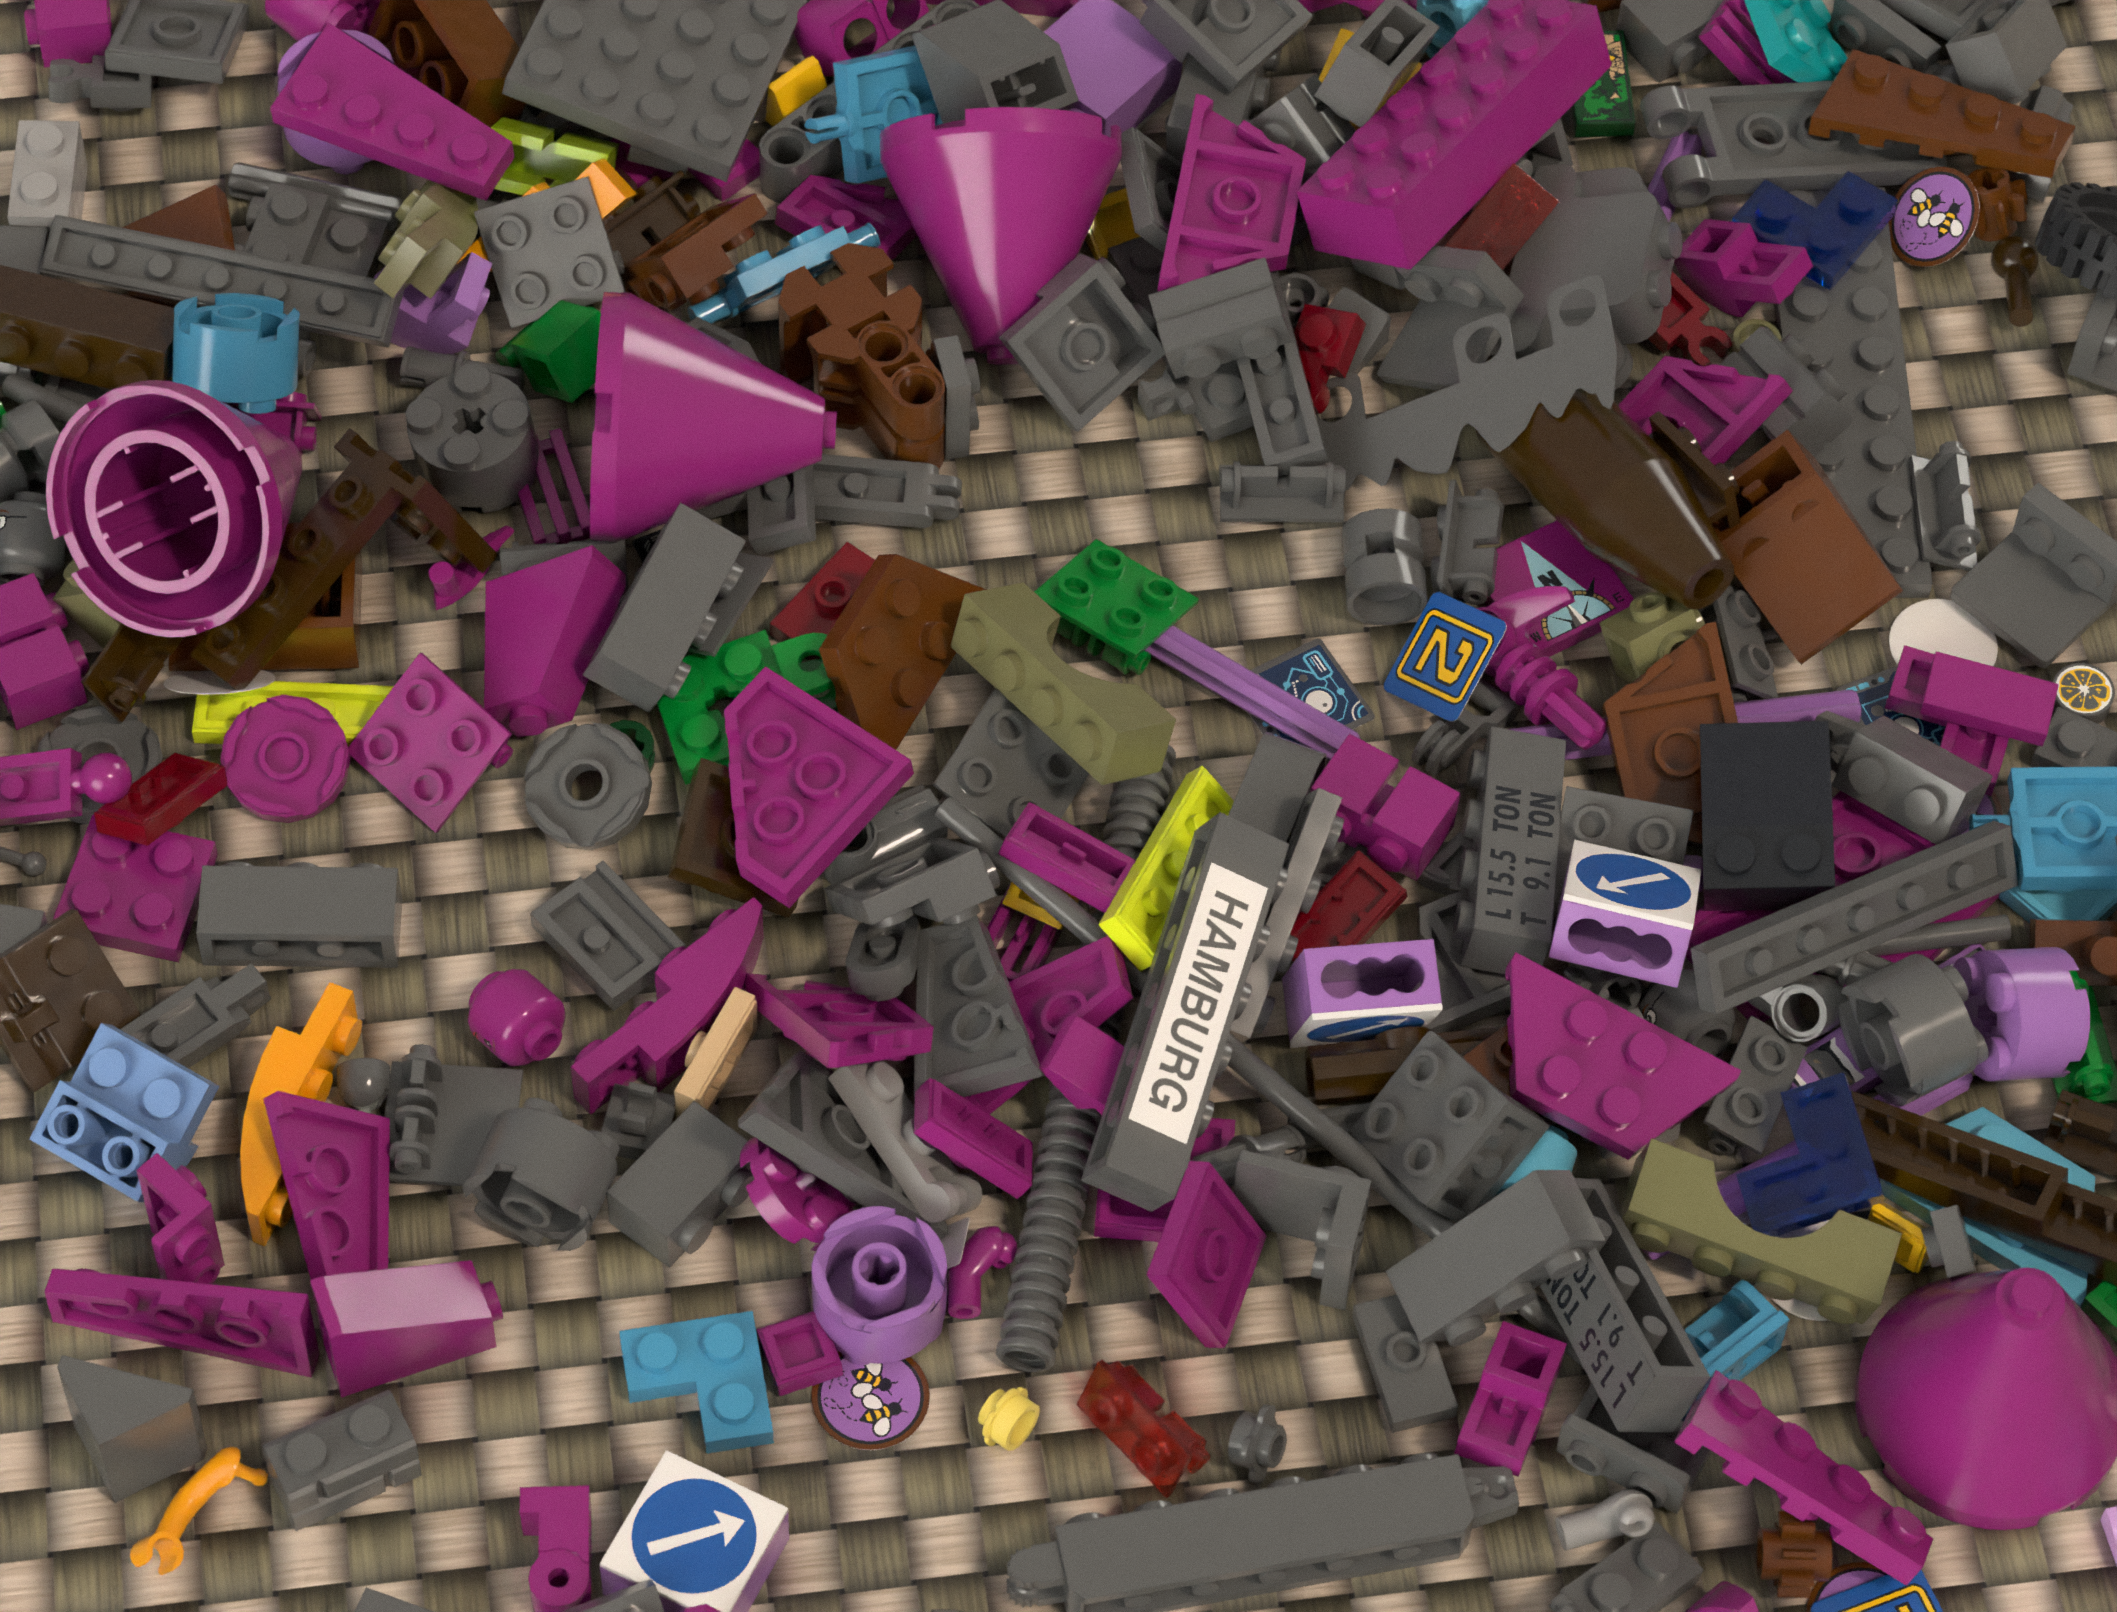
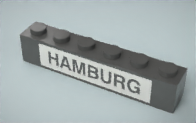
M1221 812L1195 830L1081 1181L1151 1212L1176 1197L1188 1163L1192 1161L1189 1158L1195 1139L1202 1136L1213 1115L1214 1102L1208 1100L1214 1080L1223 1074L1232 1055L1233 1044L1227 1041L1233 1020L1235 1021L1241 1016L1251 995L1252 987L1246 983L1251 963L1260 957L1270 935V927L1264 925L1269 907L1278 900L1287 882L1288 870L1282 866L1289 847L1288 843Z

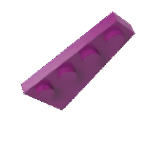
M1715 1370L1693 1402L1674 1442L1694 1455L1702 1445L1726 1459L1722 1464L1723 1473L1746 1487L1754 1478H1757L1776 1491L1780 1499V1508L1801 1521L1805 1519L1814 1521L1819 1517L1831 1524L1829 1531L1835 1542L1907 1586L1923 1568L1934 1539L1926 1533L1921 1521L1910 1511L1902 1507H1892L1874 1493L1869 1482L1856 1469L1845 1464L1838 1465L1820 1451L1814 1439L1802 1427L1792 1422L1784 1423L1762 1405L1759 1396L1748 1385L1739 1380H1729L1718 1370Z

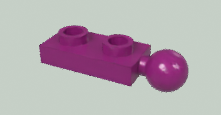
M72 748L0 757V826L82 816V794H86L91 800L101 804L118 801L128 793L131 787V769L123 758L107 752L90 757L82 767V753Z

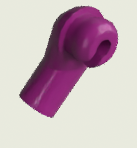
M986 1226L977 1229L965 1242L961 1262L948 1269V1313L950 1316L958 1319H971L981 1314V1277L991 1266L1002 1269L1007 1266V1263L1009 1264L1014 1261L1017 1243L1011 1234L1002 1232L997 1226Z

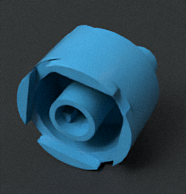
M244 293L215 294V305L197 308V297L179 302L174 307L172 382L200 390L221 402L238 403V408L247 413L262 414L273 412L276 410V399L286 397L297 389L299 311L293 308L287 315L283 313V301L267 296Z

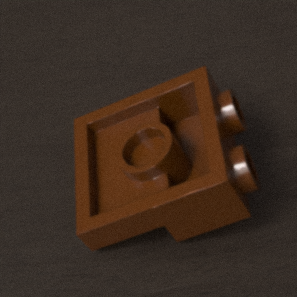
M756 193L710 206L624 264L625 273L621 274L625 281L623 284L625 291L632 293L655 307L661 306L666 308L668 312L686 302L690 306L695 305L718 291L721 285L717 278L734 267L726 253L751 239L755 235L751 225L768 214Z

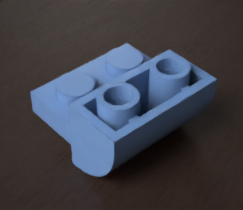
M101 1023L71 1081H59L29 1140L135 1201L144 1202L136 1169L156 1153L174 1169H177L180 1165L186 1167L199 1147L191 1142L219 1086L115 1026Z

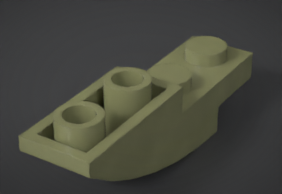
M430 180L420 190L415 188L394 216L402 223L378 258L385 265V268L373 284L392 298H395L409 285H413L431 299L442 287L450 272L470 248L477 235L478 224L474 215V211L478 210L476 197Z

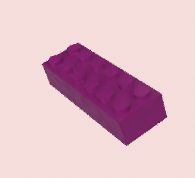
M1489 0L1464 27L1455 33L1454 37L1442 49L1423 64L1421 69L1396 94L1392 95L1376 114L1355 131L1352 137L1297 190L1314 250L1411 270L1612 66L1597 6L1570 2L1568 0Z

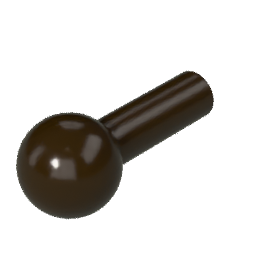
M2010 236L2002 239L1996 244L1991 254L1992 269L1999 277L2005 279L2009 321L2017 327L2027 326L2033 320L2029 278L2033 276L2039 263L2036 247L2028 239L2021 236Z

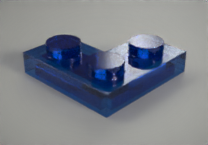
M1847 171L1817 208H1814L1765 179L1733 216L1732 222L1750 223L1758 242L1805 247L1813 264V267L1805 276L1831 291L1895 215L1898 199Z
M1844 1072L1781 1092L1780 1094L1799 1154L1736 1174L1752 1228L1762 1234L1773 1237L1832 1219L1839 1210L1851 1213L1886 1201L1850 1085Z

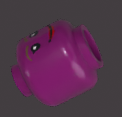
M524 969L496 971L482 979L474 988L468 1004L470 1008L468 1015L470 1031L473 1036L500 1060L510 1066H523L534 1061L544 1060L556 1051L562 1040V1030L566 1018L564 1004L535 976Z

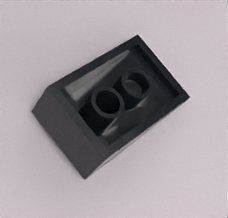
M1829 721L1700 724L1704 911L1784 909L1834 888L1835 869Z

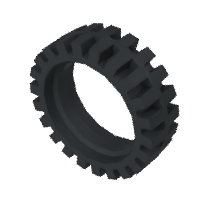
M2071 182L2070 186L2063 184L2059 189L2057 188L2043 217L2035 239V245H2038L2037 250L2041 255L2047 256L2046 261L2054 267H2062L2060 271L2068 278L2081 279L2080 285L2090 290L2098 288L2103 291V296L2115 300L2117 296V188L2107 186L2106 190L2094 183H2087L2086 186L2080 182Z

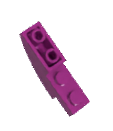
M754 897L739 909H729L720 914L712 922L707 933L689 947L681 946L671 951L662 960L658 970L655 972L657 1001H647L641 1004L628 1016L624 1026L604 1041L597 1039L581 1050L574 1064L571 1065L573 1096L590 1115L610 1100L614 1084L629 1086V1082H634L639 1077H642L650 1086L656 1087L657 1092H660L687 1069L685 1067V1058L694 1037L699 1031L709 1032L734 987L744 990L746 975L752 974L755 969L764 939L763 907Z

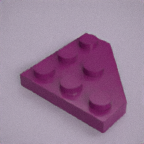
M765 666L724 709L730 761L728 765L731 801L736 832V861L741 877L790 908L912 777L914 771L909 758Z

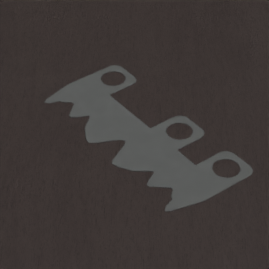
M1594 274L1588 275L1558 287L1550 293L1547 299V310L1553 339L1552 346L1516 360L1510 319L1502 312L1493 313L1463 325L1455 332L1453 348L1459 378L1458 383L1366 419L1361 380L1356 373L1348 372L1346 378L1333 377L1328 379L1326 385L1329 389L1344 387L1349 390L1352 396V404L1348 413L1338 421L1325 422L1316 413L1328 461L1333 462V465H1342V468H1345V492L1350 489L1355 478L1360 474L1380 486L1386 485L1391 476L1395 459L1401 460L1418 472L1430 474L1447 473L1453 461L1460 433L1466 424L1472 425L1493 450L1501 452L1509 447L1526 429L1540 402L1551 415L1559 418L1563 415L1577 389H1583L1589 394L1596 393L1602 406L1611 409L1614 402L1618 354L1605 283L1602 277ZM1577 290L1590 291L1596 299V308L1593 315L1586 322L1577 326L1565 324L1560 317V307L1564 299L1570 293ZM1491 327L1496 329L1501 336V346L1498 353L1491 360L1484 363L1470 361L1466 355V344L1470 336L1481 328ZM1343 493V507H1344L1345 493Z

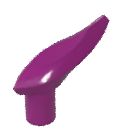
M505 525L486 535L483 539L497 552L515 531L510 526ZM463 560L456 567L445 561L433 564L429 570V577L434 587L435 610L449 606L469 593L485 576L490 566L482 574Z

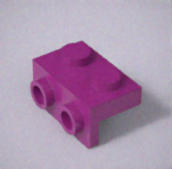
M156 1153L136 1170L151 1231L155 1234L151 1243L160 1279L213 1284L225 1263L212 1205L205 1198L207 1196L206 1190L199 1179L188 1168L180 1165L177 1169H174Z

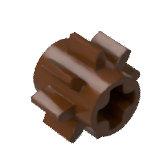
M1992 167L1977 169L1967 176L1974 184L1979 197V218L1974 231V235L1978 239L1983 241L2002 240L2011 236L2018 227L2017 221H2027L2026 205H2028V198L2023 179L2010 182L2009 174L2006 170Z
M1778 1511V1522H1774V1528L1760 1527L1758 1530L1756 1547L1758 1579L1773 1580V1586H1777V1597L1810 1598L1811 1587H1814L1815 1581L1828 1582L1830 1580L1832 1570V1538L1828 1529H1815V1523H1812L1811 1520L1805 1519L1801 1521L1786 1511Z

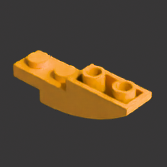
M331 982L326 987L300 1035L276 1026L261 1056L250 1087L243 1118L240 1147L241 1184L252 1240L254 1243L264 1247L275 1227H284L290 1220L293 1211L263 1098L276 1091H282L325 1102L333 1082V1074L331 1072L341 1055L349 1056L352 1053L361 1034L362 1021L357 1016L354 992Z

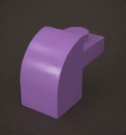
M470 252L455 265L442 287L431 299L413 285H409L404 289L390 342L403 348L412 346L443 354H454L466 349L471 340L477 319L490 295V290L484 286L492 263ZM382 270L374 276V279H377Z

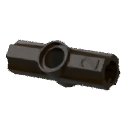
M1419 1026L1402 1027L1381 1032L1374 1036L1373 1040L1307 1046L1305 1051V1077L1308 1095H1310L1312 1103L1314 1105L1374 1100L1426 1033L1431 1030L1427 1027ZM1501 1027L1436 1034L1441 1036L1461 1056H1464L1501 1029Z

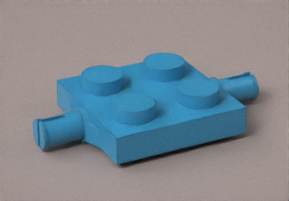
M910 46L834 62L833 69L837 99L836 113L807 119L805 128L813 130L805 133L807 139L812 144L839 138L842 148L845 181L858 184L887 177L880 163V133L883 129L898 121L930 113L935 115V126L943 124L916 47Z
M870 223L850 233L846 232L844 226L825 234L821 225L813 227L789 240L790 245L776 253L777 257L773 259L769 251L765 250L735 266L737 270L723 278L726 286L720 289L717 295L687 308L689 318L691 320L699 317L711 324L721 319L724 321L733 318L739 313L780 295L786 274L805 266L811 275L816 278L827 273L836 265L830 257L831 251L847 243L876 248L880 246L879 236Z
M2117 767L2011 768L2007 780L2010 800L2008 815L1970 814L1969 831L1992 821L2011 826L2020 890L2117 889V846L2115 836L2117 835Z

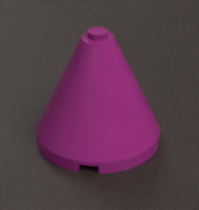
M989 107L965 109V120L952 121L935 126V115L930 113L898 121L881 131L880 163L974 350L981 354H987V363L996 365L1018 364L999 337L1040 301L1036 293L1078 256L1122 158V131L1118 125L1110 126L1111 137L1102 134V118L1095 115L1048 108Z
M604 292L596 365L595 427L592 433L590 483L591 540L616 543L665 524L680 502L694 511H698L822 461V448L835 449L837 412L824 411L825 398L632 293Z
M147 380L126 384L107 392L96 400L86 403L73 415L60 433L50 458L46 481V503L51 532L54 539L64 536L68 549L79 568V571L71 574L77 585L90 600L112 618L130 628L155 636L186 637L197 635L239 616L252 605L266 587L274 571L302 473V458L297 446L289 437L200 390L184 384L162 380Z
M2016 1268L1943 1278L1928 1283L1899 1300L1882 1317L1870 1335L1856 1376L1855 1410L1862 1437H1869L1874 1449L1885 1464L1882 1471L1883 1474L1905 1496L1922 1508L1949 1521L1969 1527L2012 1530L2037 1526L2039 1519L2057 1513L2069 1506L2074 1510L2084 1503L2103 1483L2117 1458V1357L2096 1325L2051 1275L2042 1270Z

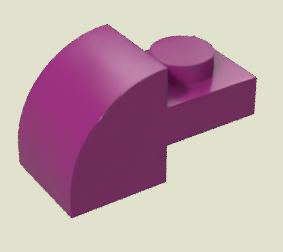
M1704 219L1683 242L1681 255L1674 261L1681 277L1699 297L1722 312L1737 317H1743L1755 302L1781 304L1813 267L1805 247L1758 242L1750 223Z
M1503 1321L1484 1366L1478 1390L1459 1434L1454 1454L1489 1467L1504 1466L1511 1469L1513 1475L1519 1477L1532 1441L1536 1439L1546 1412L1567 1343Z

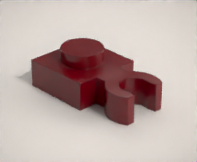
M1672 272L1670 278L1672 289L1670 303L1668 306H1664L1660 325L1656 332L1648 339L1663 354L1676 344L1683 351V359L1691 360L1698 366H1709L1711 362L1701 353L1699 348L1709 347L1714 350L1716 355L1723 359L1728 354L1732 341L1723 330L1713 326H1705L1702 323L1710 308Z
M1305 304L1294 333L1315 412L1322 414L1330 401V390L1326 385L1330 375L1346 378L1366 323L1357 313Z

